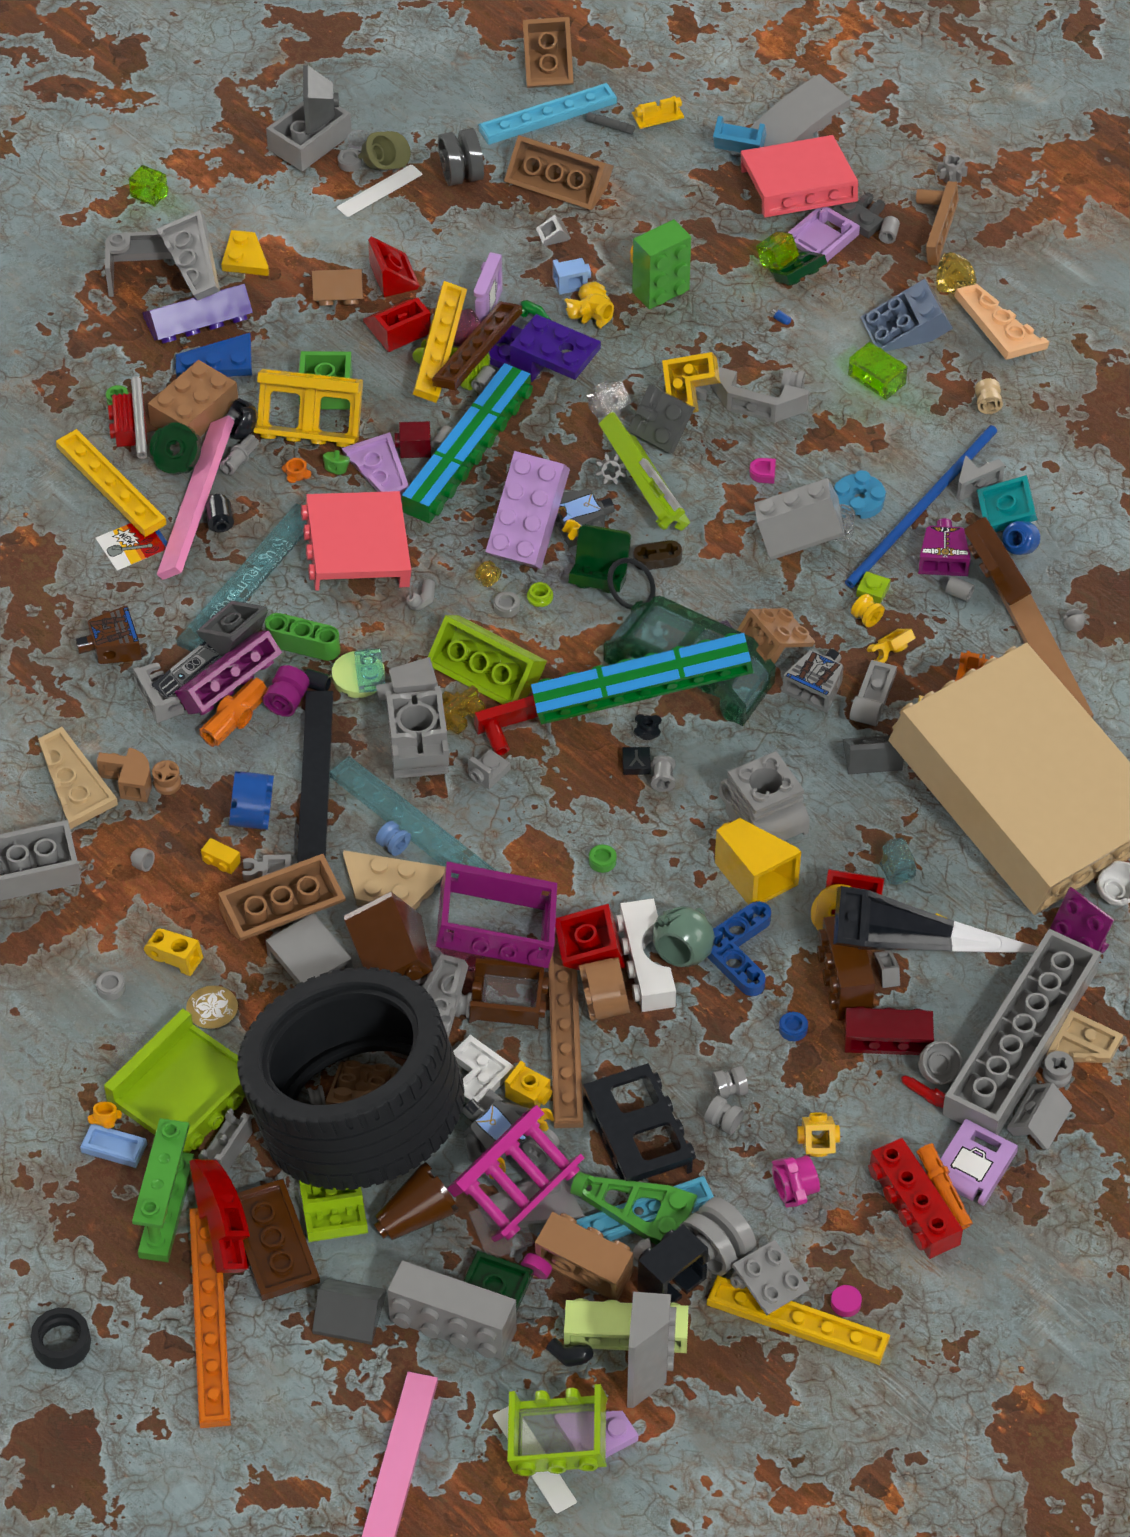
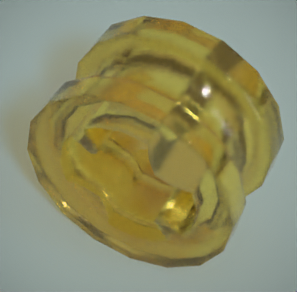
M488 560L477 568L475 577L478 581H481L484 587H490L499 580L502 571L493 561Z

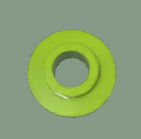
M534 583L527 592V600L535 607H545L553 601V591L546 583Z

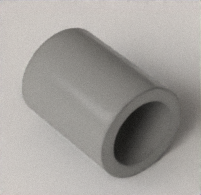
M887 216L883 219L879 233V239L882 242L890 244L896 240L900 225L896 217Z
M484 366L471 382L472 388L481 394L497 372L490 366Z
M443 426L432 440L431 447L435 452L453 430L452 427Z
M952 576L948 581L945 593L968 602L973 595L975 585Z

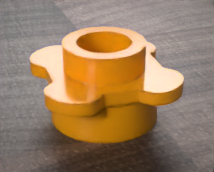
M99 1102L94 1105L93 1114L88 1116L87 1121L90 1124L100 1125L107 1129L113 1128L115 1121L122 1117V1112L117 1110L116 1105L111 1102Z

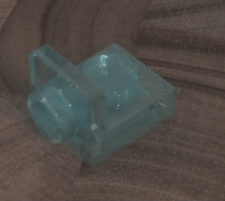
M381 649L355 651V669L359 693L376 691V685L385 683Z

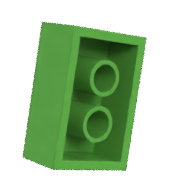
M675 219L633 239L632 293L649 310L678 295L684 294L690 288L691 236Z

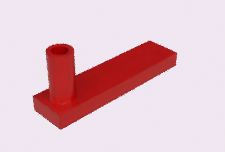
M534 696L475 712L474 727L477 734L486 733L492 750L498 755H504L510 750L501 729L502 727L538 717Z

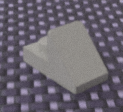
M965 456L958 483L957 499L959 502L978 494L977 489L1003 482L1005 467L1003 462L997 459L977 468L968 456Z

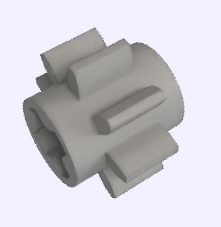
M950 154L943 157V162H938L937 172L940 173L939 179H943L945 183L948 181L958 183L961 182L962 176H967L968 167L965 166V159H962L959 155Z
M605 452V459L603 461L596 460V464L601 466V469L596 471V475L603 474L604 484L608 480H613L617 484L619 475L622 477L626 476V473L621 470V467L625 465L622 461L619 462V455L617 453L614 457H609L608 453ZM608 463L617 466L615 467V473H610L609 470H606Z

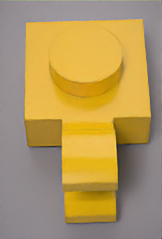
M897 629L878 640L877 644L868 646L867 651L874 652L878 650L879 656L874 661L885 663L890 651L897 653L908 647L907 643L915 639L912 629Z

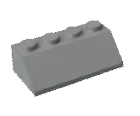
M633 1292L628 1349L627 1408H634L666 1383L667 1371H673L676 1307H670L671 1294Z

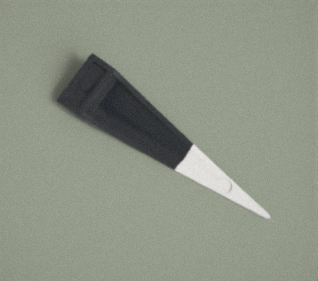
M846 886L837 888L833 945L854 947L860 950L1034 953L1037 949V946L932 914L870 890Z

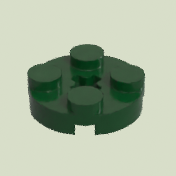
M172 422L163 428H159L154 433L150 441V455L153 456L156 467L163 472L173 475L189 473L200 458L202 441L200 436L191 427L182 423ZM179 442L180 452L173 456V451L170 450V447Z

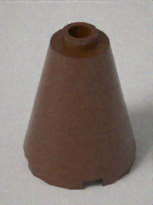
M424 1162L413 1172L375 1215L377 1222L373 1225L383 1239L389 1236L391 1240H395L452 1216L460 1210L455 1205L456 1202L439 1177L433 1176L430 1171L432 1168L427 1162Z

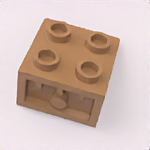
M786 608L749 609L735 632L737 634H745L748 649L765 668H773L786 647H813L815 643L809 635V631L801 626L794 618L793 613Z

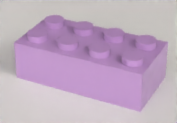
M514 451L486 553L493 557L542 569L570 468L562 463Z

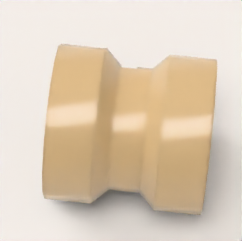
M991 378L983 379L975 385L977 407L984 414L996 413L1003 406L1000 384L997 380Z

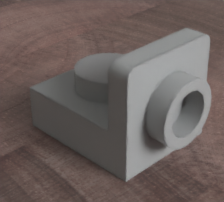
M491 749L479 760L473 756L468 760V774L475 783L482 784L488 789L493 787L511 770V763Z

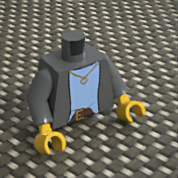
M564 489L555 524L568 547L577 545L578 532L582 524L605 528V515L615 511L614 504L611 498L597 501L589 489L579 491Z
M474 1098L470 1100L462 1109V1113L472 1122L463 1133L469 1161L473 1163L530 1108L496 1100L485 1110ZM541 1108L545 1114L537 1121L540 1124L539 1128L542 1131H547L549 1127L544 1120L554 1121V1117L550 1109ZM523 1134L517 1141L521 1144L528 1136ZM505 1153L497 1159L500 1162L499 1167L504 1173L506 1172L505 1159L508 1157Z

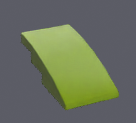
M299 1180L308 1242L368 1233L361 1187L354 1190H349V1188L345 1190L333 1188V1190L324 1189L322 1186L318 1188L311 1184L307 1185Z

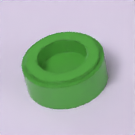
M602 844L590 850L589 865L594 871L606 873L616 866L617 854L611 846Z

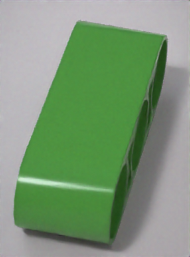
M273 613L265 619V630L270 632L281 650L326 661L334 660L340 655L339 632L331 625L282 613Z

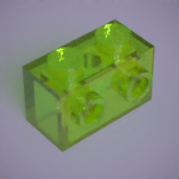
M868 342L849 357L848 375L887 400L906 384L908 366L886 353L882 348Z

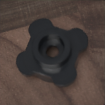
M639 714L635 717L637 726L634 728V734L643 740H652L660 736L659 724L662 722L660 716H644Z

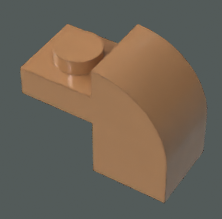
M133 748L128 749L126 756L116 753L99 752L97 758L99 775L101 778L118 780L120 799L147 802L152 789V779L149 761L146 756Z

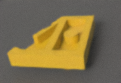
M231 230L221 264L222 271L268 276L269 267L256 233Z

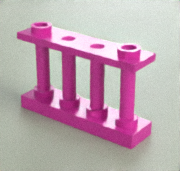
M538 1105L528 1109L446 1188L453 1197L463 1192L466 1195L470 1194L500 1227L491 1237L494 1242L504 1237L506 1240L512 1238L521 1229L517 1224L564 1178L568 1181L580 1170L577 1165L584 1159L583 1155L579 1154L568 1160L539 1128L540 1124L537 1120L545 1113ZM523 1134L526 1136L530 1135L560 1168L550 1180L547 1179L519 1147L520 1143L517 1140ZM503 1153L507 1156L511 1155L540 1188L530 1200L499 1167L500 1162L497 1159ZM483 1173L487 1176L490 1174L520 1207L510 1219L503 1214L478 1186L480 1182L477 1179Z

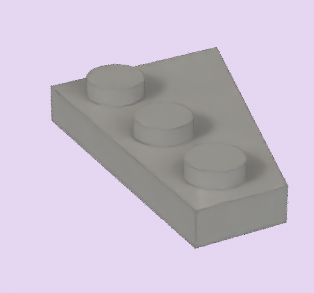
M560 1169L545 1174V1176L550 1180ZM564 1178L517 1225L520 1228H525L528 1224L545 1223L552 1212L558 1215L565 1213L575 1220L585 1217L574 1195L570 1194L571 1189ZM533 1180L517 1185L529 1200L540 1190ZM505 1191L489 1197L508 1219L520 1209ZM478 1204V1208L490 1231L499 1230L500 1227Z

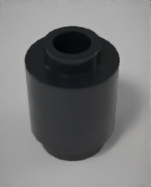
M223 494L211 495L205 505L208 526L214 532L228 531L234 525L231 502Z

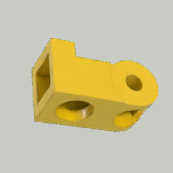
M161 928L154 932L144 946L145 953L151 959L180 968L181 973L188 976L193 974L204 958L199 940Z

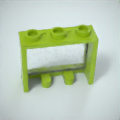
M601 1384L595 1385V1396L581 1397L578 1389L568 1388L566 1389V1398L551 1399L547 1391L539 1390L535 1392V1400L520 1401L515 1391H509L507 1461L514 1474L532 1476L536 1472L547 1471L553 1474H561L566 1472V1470L594 1471L599 1467H607L606 1403L608 1398Z

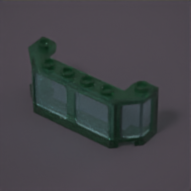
M659 595L653 597L650 602L644 603L641 600L633 605L629 616L612 638L603 644V661L613 665L617 664L620 660L629 659V656L632 659L644 657L648 653H662L670 651L676 646L687 647L695 645L702 640H715L723 638L730 633L740 634L741 632ZM746 634L745 638L754 673L697 687L707 694L720 698V710L723 717L741 726H744L774 685L776 666L771 659L764 661L756 651L759 644L755 639Z

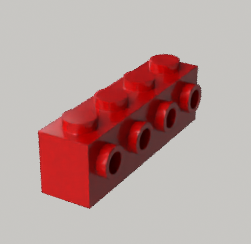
M900 1138L871 1151L870 1164L868 1165L870 1175L882 1185L886 1200L890 1204L893 1203L895 1205L901 1223L904 1227H909L913 1233V1239L917 1248L921 1251L924 1250L928 1258L931 1259L961 1245L962 1227L904 1139Z

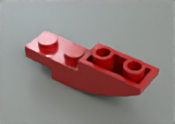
M192 1159L189 1163L199 1218L208 1220L217 1273H242L248 1270L243 1240L250 1237L237 1191L225 1169L217 1160Z

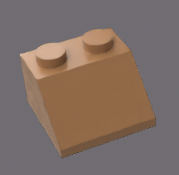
M363 269L312 271L313 301H319V306L334 305L333 300H343L344 305L358 304V299H363Z

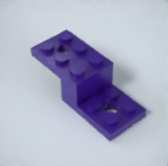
M535 314L524 329L512 325L489 351L490 365L501 368L505 363L531 374V382L534 381L544 367L576 380L601 349V341ZM499 343H505V344H507V345H502L501 347H500V346H497V344H499ZM562 350H571L566 353L561 352Z

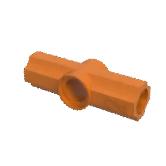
M257 677L255 679L251 678L233 697L227 695L221 700L216 714L199 729L200 736L208 745L212 747L219 746L236 728L243 729L249 723L253 711L263 702V697L268 689L264 682Z

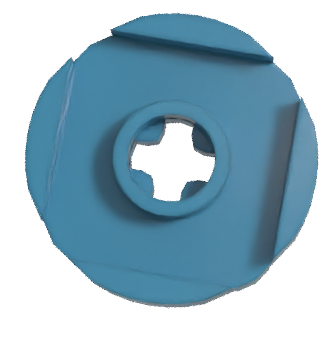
M860 470L856 474L847 475L834 486V490L839 498L841 513L845 516L852 517L853 514L860 515V519L870 518L877 515L884 506L886 490L883 484L875 477L870 476V473ZM855 494H862L864 495V498H861L860 496H854Z

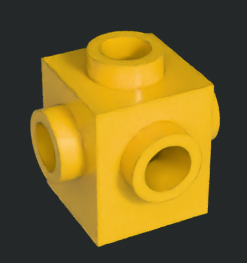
M810 1113L809 1117H802V1126H797L798 1144H803L805 1153L813 1157H824L828 1154L836 1153V1143H840V1127L835 1125L832 1116H827V1113ZM822 1130V1133L820 1135L816 1136L812 1134V1131Z

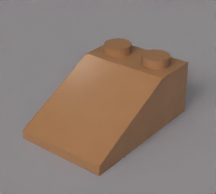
M558 17L523 20L527 88L574 85L570 18Z

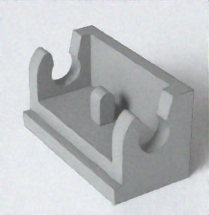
M152 663L141 668H134L133 670L136 687L155 721L159 723L184 713V708L175 693L165 698L151 686L152 683L164 674L163 671L150 674L152 671L161 668L159 663Z
M231 1108L225 1114L226 1120L206 1150L203 1149L198 1156L201 1160H217L226 1173L253 1133L251 1116L243 1112L239 1120L233 1115L234 1111Z

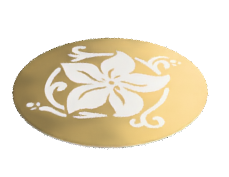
M206 986L198 989L190 996L186 1005V1011L192 1015V1022L199 1027L215 1029L228 1024L235 1017L238 1010V1002L235 995L230 990L221 986Z

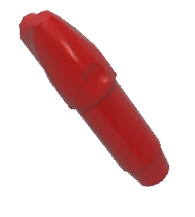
M907 1075L901 1077V1082L907 1088L925 1098L927 1102L943 1108L945 1093L937 1088L930 1089L913 1077L911 1078Z

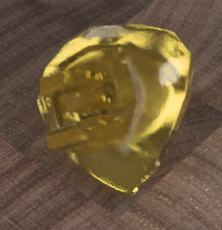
M953 252L942 255L936 276L938 292L955 293L958 288L976 284L977 278L974 268L966 258Z

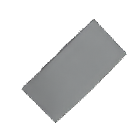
M818 74L782 98L750 128L759 129L760 123L765 124L767 135L764 147L812 139L813 133L831 124L833 115L850 106L851 99L821 74Z

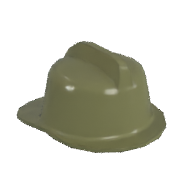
M374 132L363 143L358 158L363 159L365 164L371 169H399L405 167L409 162L411 150L408 141L398 132Z

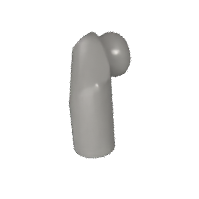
M431 579L424 580L421 594L413 593V596L411 594L408 595L406 602L410 609L420 611L433 603L435 582Z

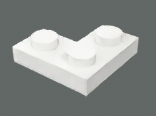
M469 1035L453 1051L457 1064L469 1072L463 1078L465 1103H468L473 1098L479 1103L489 1089L495 1092L514 1070V1066L472 1035Z

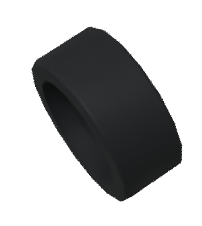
M58 1307L48 1310L40 1315L32 1326L30 1337L35 1356L43 1365L51 1369L64 1370L74 1367L84 1360L90 1351L91 1336L87 1321L79 1312L73 1309ZM71 1326L78 1331L79 1339L70 1349L51 1351L44 1347L43 1337L52 1328Z

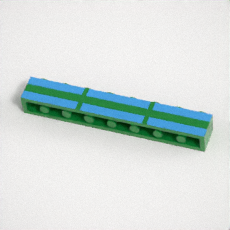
M505 363L502 365L402 494L403 513L429 524L436 515L439 516L447 500L454 497L460 483L467 480L473 466L479 464L486 449L492 447L499 432L505 430L512 415L515 416L522 402L530 397L533 390L530 373Z
M730 633L723 638L715 640L706 639L687 647L676 646L670 651L662 653L652 652L644 657L633 660L623 659L617 662V664L609 666L599 665L591 668V670L580 673L570 672L565 674L564 677L555 679L545 678L535 684H531L537 714L542 725L754 672L745 634Z

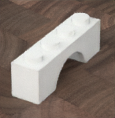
M654 898L620 903V915H616L618 932H623L624 938H621L623 955H628L630 960L626 962L628 977L634 978L635 982L632 985L634 1002L639 1001L641 1012L676 1006V988L671 968L654 963L644 953L645 947L653 941V929L658 918Z

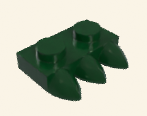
M811 251L796 253L797 259L783 260L784 266L771 267L770 272L774 276L775 282L784 283L788 286L795 285L800 282L802 277L817 273L820 267L827 264L825 254Z

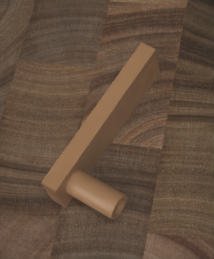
M948 181L945 191L917 190V204L940 205L926 245L928 265H938L959 202L957 182Z

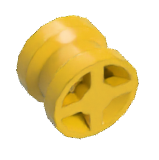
M864 594L853 604L851 614L855 618L862 619V623L866 627H872L881 619L885 608L880 603H875L872 596Z

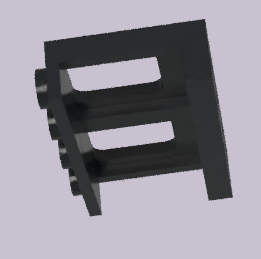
M649 1063L583 1084V1102L619 1180L637 1182L682 1166L686 1174L692 1172L693 1160L696 1159L692 1144L690 1142L686 1143L683 1137L685 1133L680 1119L675 1120L672 1114L673 1105L669 1096H664L662 1093L660 1076L657 1072H652ZM643 1079L653 1104L628 1113L621 1112L611 1090ZM664 1126L676 1151L651 1160H644L633 1137Z

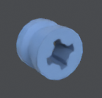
M394 821L384 824L376 836V843L381 847L386 846L388 852L393 856L401 854L411 840V834L406 830H400L399 825Z

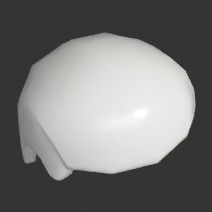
M1114 861L1110 866L1103 869L1098 876L1096 889L1100 897L1110 905L1124 906L1130 903L1129 862Z

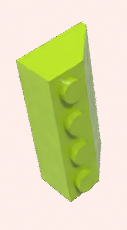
M445 615L428 655L434 669L501 704L526 698L532 691L531 684L539 681L547 663V660L459 615Z

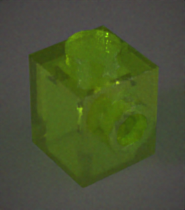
M141 165L129 178L131 197L155 207L168 194L169 188L167 186L166 174Z
M775 232L756 245L759 260L764 268L780 270L800 256L793 235L790 233Z

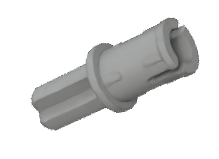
M249 434L239 445L233 446L231 453L220 463L221 470L225 474L233 475L242 463H246L249 460V454L259 445V440L253 434Z

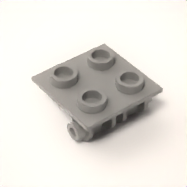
M776 1240L771 1241L732 1264L735 1269L731 1278L732 1286L741 1289L747 1287L766 1315L810 1290Z

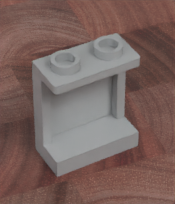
M314 913L296 920L293 925L282 931L275 932L266 940L267 955L270 959L276 958L297 984L300 982L304 983L308 981L307 979L314 976L316 978L322 973H332L333 970L341 969L342 971L345 968H352V958Z

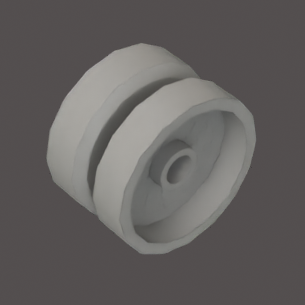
M712 1197L699 1208L698 1214L690 1215L680 1224V1226L684 1224L708 1247L707 1270L715 1275L722 1276L733 1268L732 1264L737 1262V1259L744 1258L756 1246V1239L748 1222L736 1208L722 1198Z

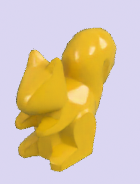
M588 282L579 288L578 296L581 301L565 298L568 317L573 320L582 317V324L587 323L593 318L600 329L612 319L614 305L606 295L605 287L598 282Z

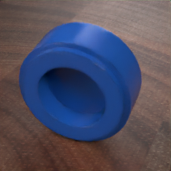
M788 1012L781 1017L779 1033L784 1039L799 1041L807 1035L808 1021L803 1014Z

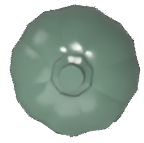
M680 906L663 911V915L658 916L655 922L652 936L655 949L661 958L667 963L678 967H691L705 960L712 952L715 938L712 924L707 920L704 910L701 908L694 910L688 906Z

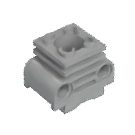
M436 686L435 690L391 694V691H386L394 779L448 774L449 749L440 686Z
M777 751L728 771L729 778L720 781L719 796L725 803V812L732 822L741 818L784 841L801 833L803 835L809 833V815L802 803L804 800L802 795L804 794V789Z

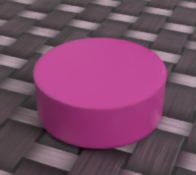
M533 1253L526 1254L521 1262L522 1266L533 1269L534 1276L541 1279H547L552 1271V1266L549 1262Z
M842 1285L833 1291L831 1307L837 1315L851 1317L856 1315L861 1308L862 1296L855 1287Z

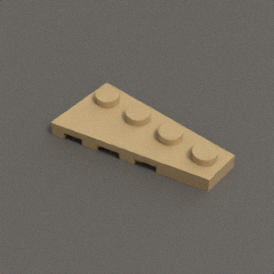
M63 727L38 738L39 746L65 818L68 820L70 830L118 805L116 796Z

